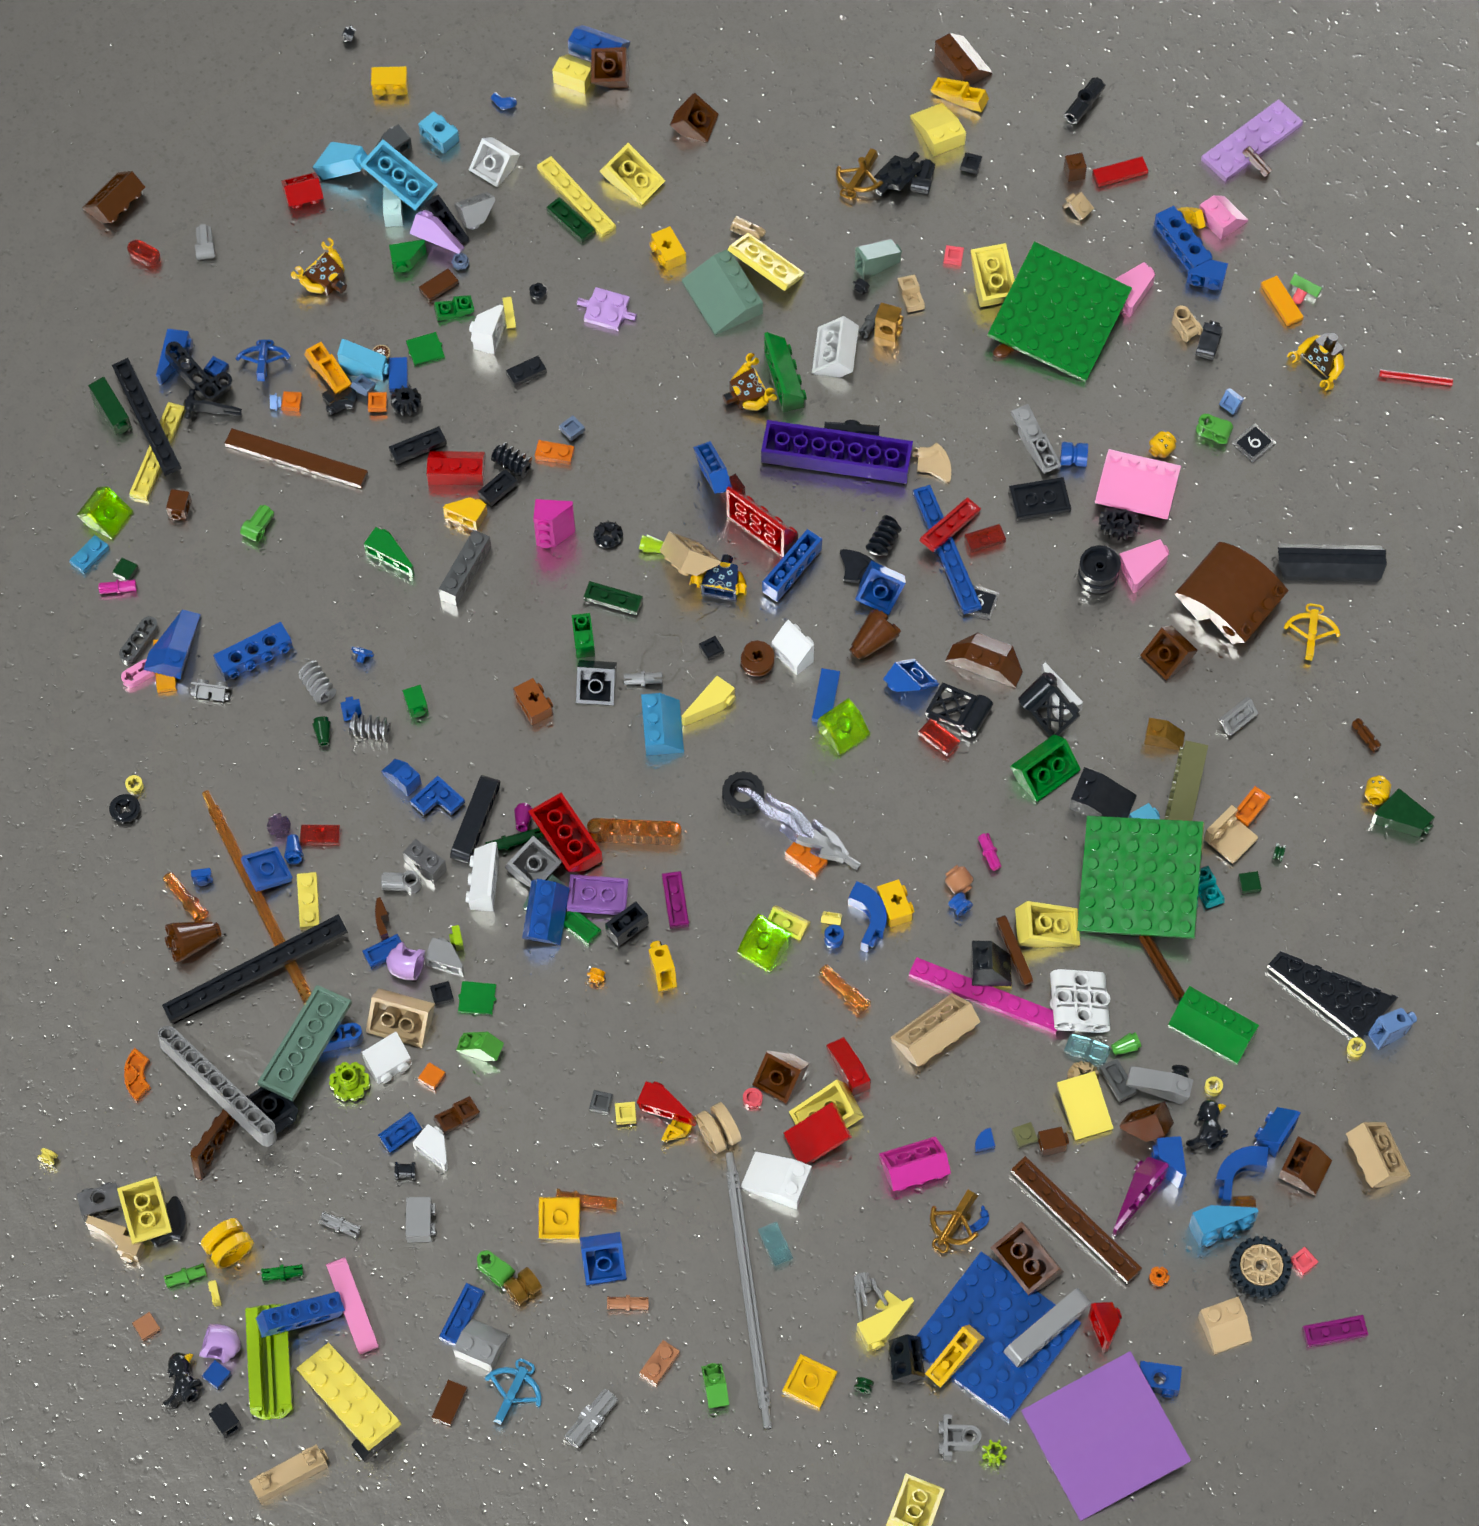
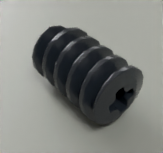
M506 442L502 446L500 444L496 446L492 452L491 460L497 462L498 465H502L505 469H509L510 472H515L517 476H521L523 479L531 468L532 457H528L525 460V453L519 456L520 450L518 449L513 453L514 447L510 446L508 448V443Z
M888 515L882 516V520L878 523L875 532L866 545V550L876 556L888 555V550L892 548L891 544L895 543L898 533L902 531V528L893 517Z

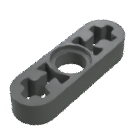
M147 616L143 618L120 649L119 655L124 664L131 665L135 663L157 633L159 626L154 617ZM152 623L153 627L146 628V625H151ZM135 638H144L141 644L134 643ZM131 652L132 656L125 657V654H130Z

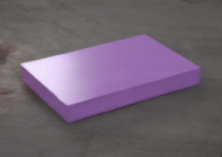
M570 874L567 911L618 915L626 909L628 879Z

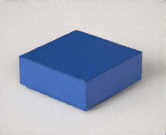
M213 356L203 371L207 375L215 377L220 372H226L229 364Z
M214 1360L203 1373L202 1378L219 1390L229 1378L231 1372Z

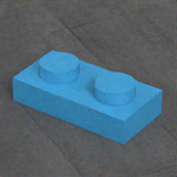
M94 535L69 560L70 564L85 574L110 549L109 545Z

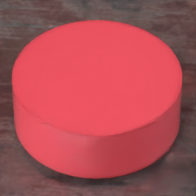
M749 1088L743 1094V1103L750 1109L758 1108L763 1102V1095L757 1088Z

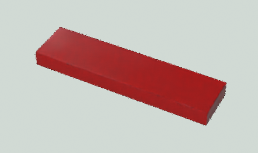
M967 497L921 536L919 541L934 552L980 512L981 508Z

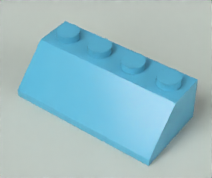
M383 139L360 164L363 169L415 211L423 206L437 191L438 184Z

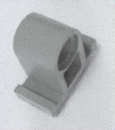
M944 1414L943 1421H939V1434H943V1442H939V1454H943V1461L952 1460V1451H973L977 1449L981 1440L979 1428L973 1425H948L952 1422V1415ZM968 1434L974 1435L976 1440L968 1442L965 1436Z

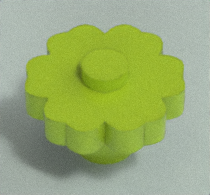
M343 1062L341 1065H337L335 1073L330 1075L329 1085L334 1090L336 1098L342 1101H347L349 1098L352 1101H357L359 1098L364 1097V1090L370 1088V1077L368 1073H365L363 1065H359L357 1062H353L350 1065L347 1062Z

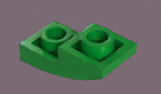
M471 295L453 296L452 301L435 302L434 310L437 321L471 314L474 312Z

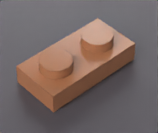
M663 1340L639 1372V1375L657 1386L679 1356L680 1351Z

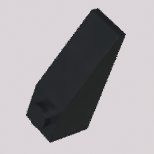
M439 194L420 207L422 211L432 212L433 216L437 217L461 244L469 240V237Z

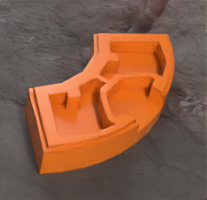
M134 1048L125 1063L124 1079L128 1092L138 1102L151 1089L145 1078V1071L150 1060Z

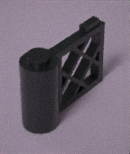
M1044 672L1018 697L1020 704L1033 714L1050 737L1053 734L1060 736L1081 716L1078 713L1080 709L1074 702H1069L1057 687V678L1050 672ZM1054 694L1059 697V706L1052 705V696ZM1041 707H1047V718L1039 714L1038 710ZM1052 708L1059 709V719L1051 718ZM1064 709H1068L1073 715L1069 720L1063 719ZM1051 721L1059 722V730L1056 733L1051 729Z
M942 682L925 711V715H927V719L936 723L942 721L957 727L963 735L971 737L977 735L993 706V702L984 695L976 696ZM945 689L952 692L953 696L942 699L941 694ZM963 697L970 699L968 704L962 706L959 705L957 700ZM955 700L957 707L947 710L945 703ZM936 706H943V712L935 713L932 711ZM959 711L961 716L958 721L950 719L949 714Z

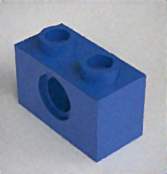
M1140 1361L1139 1367L1154 1393L1162 1394L1166 1398L1178 1396L1182 1366ZM1161 1377L1164 1380V1383L1157 1384L1155 1383L1154 1378Z

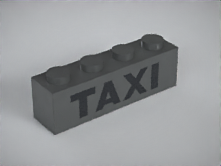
M476 530L472 531L439 587L440 600L457 607L491 549L490 536Z

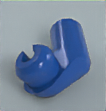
M494 93L491 96L492 101L500 109H511L517 105L515 98H501L498 93Z

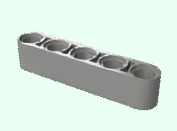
M1076 1288L1009 1344L1003 1352L1017 1368L1022 1366L1088 1310L1092 1304L1091 1301L1079 1288Z

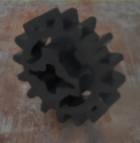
M1105 507L1104 512L1101 511L1099 517L1100 530H1104V535L1110 534V539L1117 537V541H1119L1120 537H1123L1127 540L1128 535L1133 537L1134 532H1138L1139 515L1126 509L1115 507L1109 509Z

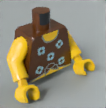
M327 238L330 246H326L324 241L321 243L322 248L328 250V253L324 252L304 272L302 267L296 266L295 270L299 275L294 271L291 272V277L299 279V282L311 293L330 295L334 290L343 293L347 288V284L343 282L345 279V268L338 252L332 248L334 242L331 238Z
M747 354V363L744 362L729 382L730 392L722 395L726 405L736 402L740 410L759 411L769 404V400H777V395L773 394L775 390L773 388L765 389L755 368L751 367L759 363L758 358H754L752 361L755 354Z

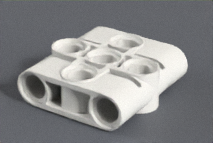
M1057 969L1050 973L1052 994L1050 1006L1053 1009L1055 1029L1104 1033L1110 1030L1108 1006L1110 995L1107 993L1105 973Z

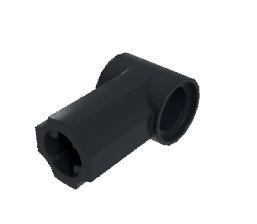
M925 159L920 162L922 169L913 177L911 191L928 195L935 163L932 160Z

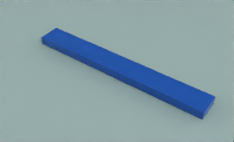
M931 485L913 489V495L927 529L930 530L944 516ZM951 537L937 549V553L963 615L981 610L982 606L953 537Z

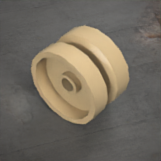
M722 1102L711 1106V1114L707 1111H702L695 1115L700 1132L715 1154L726 1149V1142L734 1145L741 1141L737 1125Z

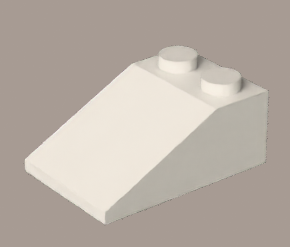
M755 1152L740 1188L797 1210L810 1179L812 1166L791 1158Z

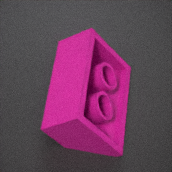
M535 499L533 520L536 546L542 548L556 547L575 533L573 501Z
M936 1136L879 1153L888 1183L893 1191H901L909 1186L921 1185L928 1180L941 1179L945 1175L951 1174L947 1153Z

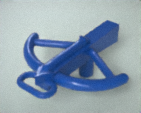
M270 339L258 340L256 342L257 346L247 348L236 356L237 361L242 358L258 364L256 372L257 381H265V377L268 376L267 363L284 357L290 359L289 353L281 347L273 346L274 341ZM259 351L258 360L244 356L248 353ZM268 351L282 353V355L267 360Z

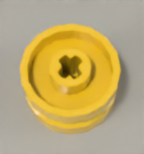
M237 1218L227 1219L216 1225L203 1237L200 1243L206 1254L211 1255V1260L217 1269L227 1268L235 1264L253 1247L254 1242L247 1232H243L244 1228Z

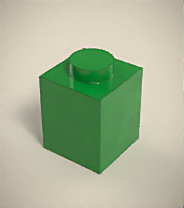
M421 685L402 690L410 718L421 717L429 712Z

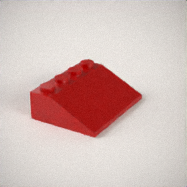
M728 486L726 489L727 517L784 557L798 540L797 531L793 527L785 525L779 517L771 515L764 506L756 504L750 496H745Z

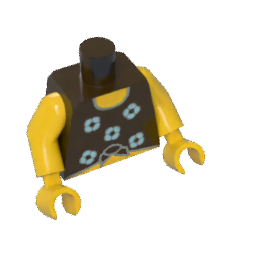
M1324 333L1321 336L1309 337L1298 347L1297 351L1290 352L1287 355V358L1293 354L1296 356V359L1292 361L1293 363L1299 361L1303 353L1302 357L1328 378V380L1320 382V387H1324L1326 383L1328 384L1325 389L1327 391L1333 389L1334 379L1337 380L1345 367L1344 347L1337 342L1338 336L1335 333Z

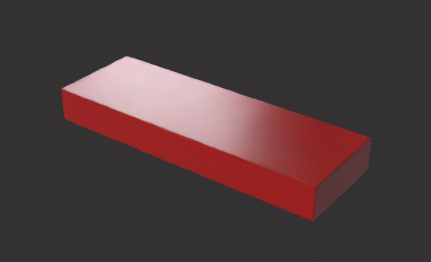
M1143 156L1092 170L1098 187L1146 175L1149 172Z

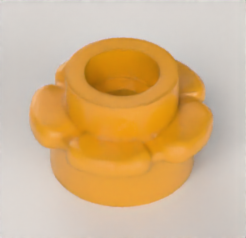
M591 968L590 972H587L589 981L596 984L605 981L604 976L606 973L598 968Z

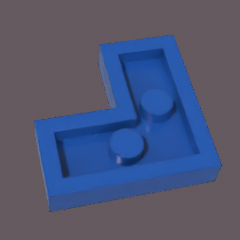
M437 776L412 798L410 803L424 816L437 804L452 815L465 803V799Z

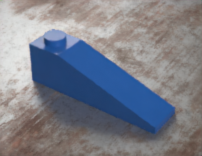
M182 609L149 651L144 670L181 679L201 614Z

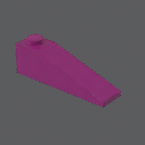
M1147 1157L1144 1162L1142 1160L1138 1162L1134 1168L1135 1174L1113 1229L1112 1235L1114 1237L1117 1236L1163 1182L1169 1164Z

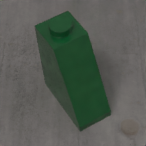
M105 377L88 385L94 405L115 435L123 433L132 427L127 413Z
M1398 788L1374 813L1371 822L1420 838L1424 833L1428 834L1433 829L1435 817Z

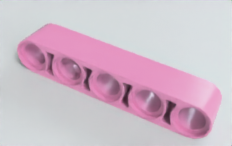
M343 1257L326 1264L335 1291H339L345 1310L344 1315L359 1355L379 1348L346 1258Z

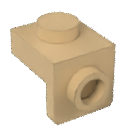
M1082 192L1070 194L1065 199L1067 202L1062 205L1064 209L1069 207L1079 221L1083 220L1094 209Z

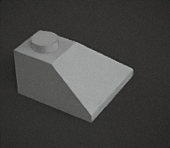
M484 192L454 203L463 225L466 228H470V230L479 228L480 224L485 222L495 202V197L488 192Z

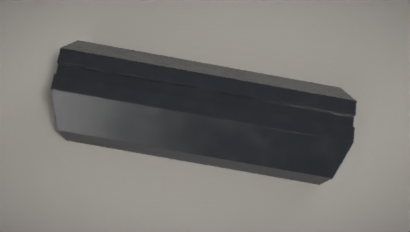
M1280 544L1278 547L1279 566L1284 580L1378 582L1382 578L1387 566L1386 549L1377 545Z

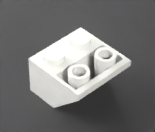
M789 620L786 621L773 639L771 648L774 654L797 676L814 662V642L810 637H805L801 633V629L797 624H792Z

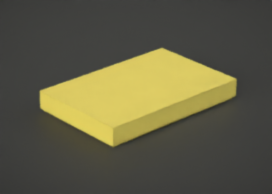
M1095 1071L1056 1083L1075 1141L1114 1129Z

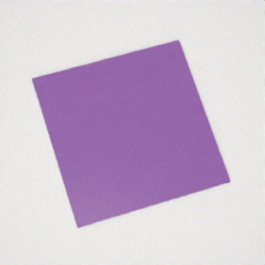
M1131 1351L1021 1410L1080 1521L1191 1462L1189 1455Z

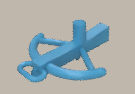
M522 1358L518 1359L515 1363L517 1369L502 1367L491 1371L485 1376L486 1381L492 1379L504 1397V1401L494 1419V1422L500 1425L512 1402L536 1401V1406H541L542 1398L539 1386L532 1377L527 1375L535 1371V1366ZM523 1362L531 1366L532 1370L528 1371L525 1366L519 1367L518 1363ZM501 1373L516 1375L507 1394L495 1378V1375ZM523 1380L533 1387L536 1397L515 1398Z

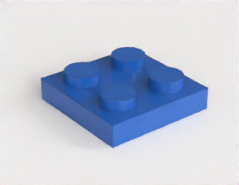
M277 846L241 857V862L256 892L289 883L293 879Z

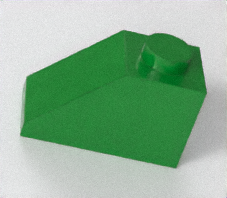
M424 239L389 245L393 272H405L406 270H411L426 253Z

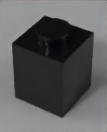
M226 1402L216 1405L212 1408L211 1413H209L211 1420L224 1439L242 1428L240 1421Z

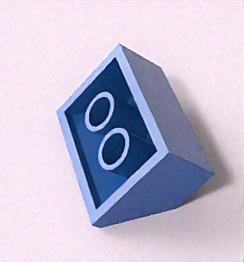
M584 25L575 27L568 39L569 54L590 61L591 48L626 47L628 49L630 45L629 40Z
M543 879L531 881L522 935L523 939L561 945L569 887Z

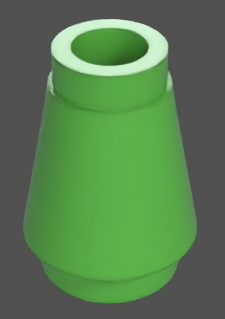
M1136 1032L1128 1033L1111 1045L1115 1056L1138 1051V1048L1142 1047Z

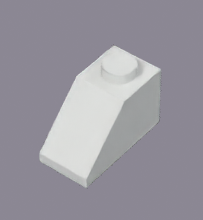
M428 1124L413 1141L414 1149L446 1172L448 1170L444 1133L437 1126L432 1127Z

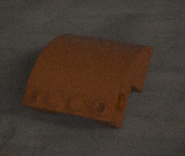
M1218 542L1174 594L1198 621L1211 619L1232 644L1245 643L1289 590L1257 558L1236 546Z

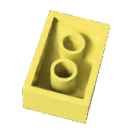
M943 103L910 115L933 157L965 145V129L959 119Z
M629 143L623 146L599 171L612 185L640 205L665 182L662 176Z
M1006 243L971 249L975 287L980 307L1003 303L1015 280Z
M1026 901L1015 908L1017 942L1019 946L1032 948L1080 946V934L1077 931L1078 908Z
M835 1080L789 1111L795 1125L831 1102L836 1104L847 1128L864 1117L847 1083L840 1080Z
M157 1176L117 1188L132 1244L172 1232L165 1200Z
M905 1474L886 1526H932L945 1489Z

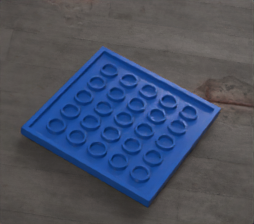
M981 1251L917 1336L921 1338L923 1359L932 1365L963 1326L970 1324L985 1339L950 1379L1010 1421L1081 1326V1322L1076 1319L1022 1366L1017 1368L1003 1351L1056 1304L1038 1291L1028 1295L1007 1269Z

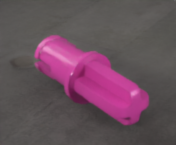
M117 579L116 582L99 583L98 589L100 594H120V592L137 591L135 579L119 581Z
M989 833L981 834L978 840L983 849L982 854L987 858L990 868L996 871L1001 868V863L996 853L997 848L994 847Z

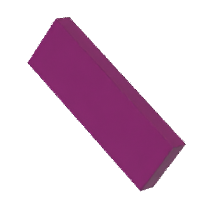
M681 871L663 873L662 880L670 929L689 927Z
M1363 1315L1302 1327L1307 1347L1368 1336Z

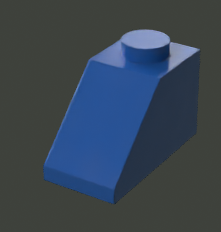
M394 759L381 771L406 796H409L422 784L420 774L407 762Z

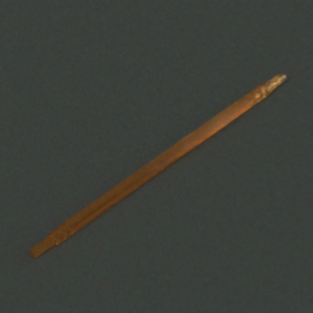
M209 790L204 791L202 795L209 807L208 812L275 946L285 942L286 940L262 892H256L241 862L243 854L219 806L215 804ZM296 960L286 964L285 967L302 1001L306 1003L311 995V990Z

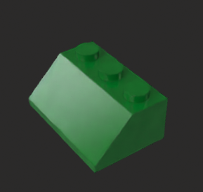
M1055 734L1010 766L1017 782L1036 802L1081 770L1067 740Z

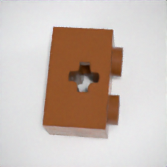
M534 678L513 688L514 697L532 726L552 716L553 704L549 697L545 698L542 685L536 683Z

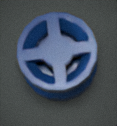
M963 892L955 895L948 903L950 908L955 909V914L958 917L966 914L973 906L971 901H967L966 895Z
M830 925L825 930L824 942L829 948H839L844 941V931L838 925Z

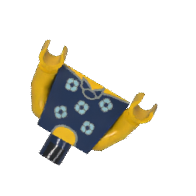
M723 555L718 566L697 576L691 575L689 585L697 584L698 588L701 585L702 594L736 600L738 593L747 595L745 578L742 572L738 571V565L732 564L733 557L730 555Z

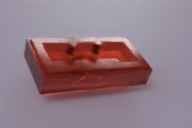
M1000 524L967 533L964 536L971 553L1006 542Z
M301 825L300 845H339L340 825Z

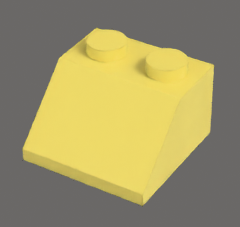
M568 54L559 57L552 70L553 83L585 94L591 84V62Z

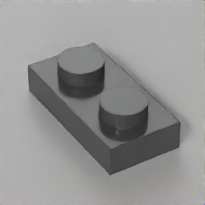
M1117 1058L1100 1066V1072L1119 1103L1137 1094L1135 1088L1126 1086L1128 1075Z

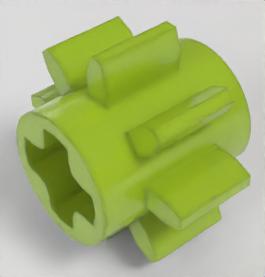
M990 1439L989 1446L982 1447V1450L986 1452L982 1455V1459L987 1458L989 1461L988 1466L992 1463L1000 1466V1460H1006L1007 1458L1005 1454H1002L1007 1450V1447H1002L1000 1440L996 1443ZM994 1449L995 1452H998V1456H995L994 1453L991 1454V1450Z

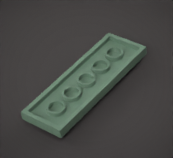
M316 985L259 1078L258 1086L294 1101L352 1005V1001Z

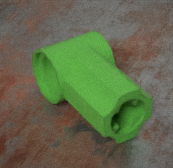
M260 505L252 518L243 523L240 534L255 542H259L265 533L266 526L275 515L274 511L266 505Z

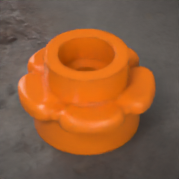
M1156 1266L1151 1269L1149 1274L1150 1281L1157 1286L1164 1285L1170 1278L1168 1270L1164 1267L1159 1268Z

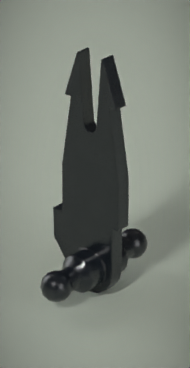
M195 389L189 390V396H187L183 403L185 406V419L191 417L192 411L230 416L242 415V409L234 406L195 400Z

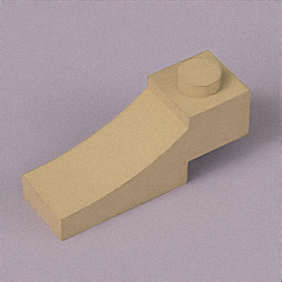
M88 1215L85 1222L88 1229L112 1241L118 1247L117 1251L121 1259L128 1262L133 1260L140 1261L145 1249L143 1242L132 1244L126 1227Z

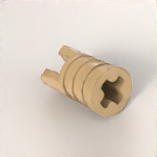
M738 216L734 218L730 227V231L744 236L750 233L758 240L766 233L765 229Z

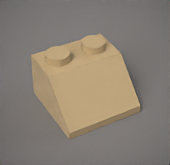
M1239 1296L1200 1310L1198 1319L1214 1355L1252 1341L1247 1315Z

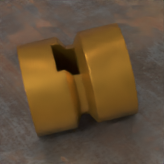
M528 1267L517 1273V1278L512 1277L504 1283L508 1294L518 1305L528 1299V1294L534 1295L542 1289L539 1280Z

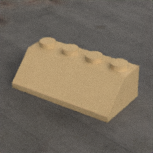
M951 993L890 1038L907 1060L919 1067L926 1064L935 1054L941 1053L949 1044L956 1042L960 1036L973 1030L980 1023V1020L970 1002Z

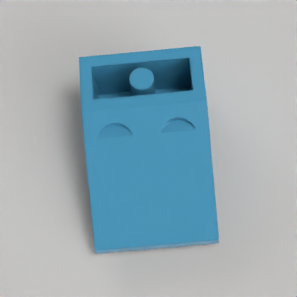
M1210 1205L1192 1213L1189 1228L1198 1246L1205 1245L1208 1247L1215 1244L1216 1240L1222 1237L1224 1239L1235 1235V1232L1241 1229L1242 1231L1251 1229L1259 1211L1255 1207Z

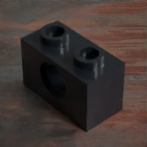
M635 901L605 923L606 934L619 947L649 925L648 914Z

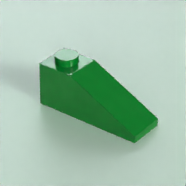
M375 527L364 542L365 553L413 577L415 574L413 565L391 533L386 529L381 530Z

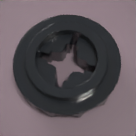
M607 520V522H600L597 527L595 526L593 536L599 546L612 548L622 541L623 531L616 521L613 523ZM605 530L611 532L612 538L605 535Z
M122 794L115 797L109 806L112 818L122 824L128 821L131 822L135 817L137 818L140 811L139 801L130 794ZM120 806L124 808L128 806L130 812L124 811L122 813Z

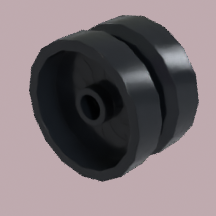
M1101 545L1092 546L1085 550L1081 555L1078 570V580L1082 587L1096 594L1107 593L1112 590L1118 582L1121 566L1118 554L1113 549Z

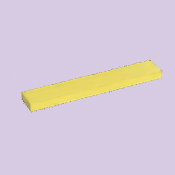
M552 156L537 165V169L575 210L595 228V231L602 238L616 229L613 221Z
M168 402L160 424L171 445L184 416L185 406ZM151 446L147 450L129 493L130 497L148 501L161 470Z

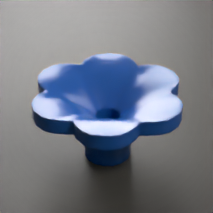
M362 647L351 648L353 653L358 654L357 662L364 663L365 657H374L371 650H366Z

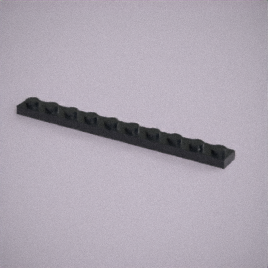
M337 914L162 1004V1007L172 1024L347 934L348 931L340 915Z

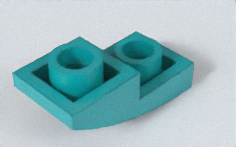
M1209 866L1201 868L1199 895L1206 909L1225 903V898L1218 888L1216 878Z

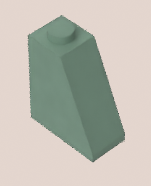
M892 239L855 248V269L863 280H867L901 262L902 250Z

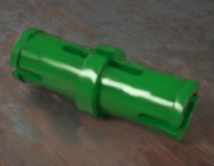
M283 1264L275 1268L261 1269L263 1282L278 1279L285 1281L287 1278L304 1277L303 1264L284 1266Z

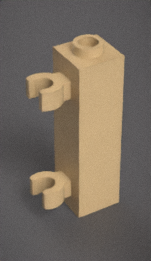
M316 1444L274 1468L257 1475L249 1482L259 1502L262 1504L328 1468L326 1461L329 1458L325 1450H319Z

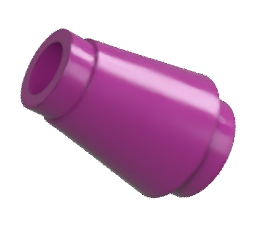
M520 803L514 809L516 829L520 832L527 830L532 818L528 813L532 807L527 803Z

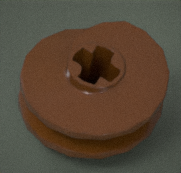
M763 641L749 642L741 654L742 669L751 676L760 677L766 675L774 666V651L769 644Z

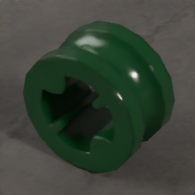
M1276 843L1272 860L1279 859V862H1282L1286 845L1280 846L1279 843Z
M864 1377L856 1378L857 1384L854 1385V1389L861 1393L870 1394L872 1392L870 1387L874 1385V1382Z

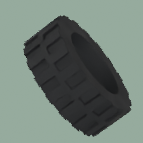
M742 771L728 776L722 787V798L726 808L731 813L738 814L739 816H747L760 809L764 802V785L757 775ZM746 785L750 787L753 791L752 798L746 802L738 801L734 797V790L738 786Z

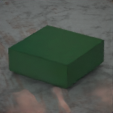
M121 558L112 573L114 576L127 581L132 579L139 567L137 564Z
M1258 871L1240 873L1238 875L1242 894L1261 892L1262 888Z

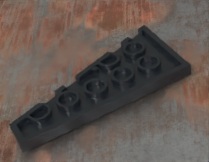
M1282 951L1267 966L1269 970L1347 1031L1361 1039L1367 1035L1378 1017L1384 1015L1398 999V996L1388 995L1381 992L1380 989L1370 988L1363 985L1362 982L1332 971L1331 973L1318 965L1313 966L1303 962L1300 958Z

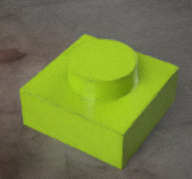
M459 925L451 926L450 942L452 945H455L456 952L462 951L464 946Z

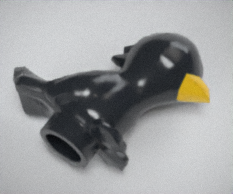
M1212 1099L1202 1102L1197 1116L1199 1117L1198 1121L1203 1119L1204 1122L1198 1136L1186 1141L1188 1147L1197 1150L1200 1146L1208 1145L1209 1149H1214L1223 1143V1139L1228 1137V1130L1226 1128L1221 1129L1218 1117L1226 1105L1219 1104Z
M176 1352L170 1356L167 1373L170 1374L169 1378L175 1375L171 1396L162 1404L164 1407L176 1408L179 1402L185 1401L189 1403L198 1396V1390L203 1386V1382L200 1379H194L189 1373V1364L194 1354Z

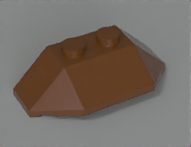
M978 632L953 644L945 662L1015 689L1023 673L1012 645Z

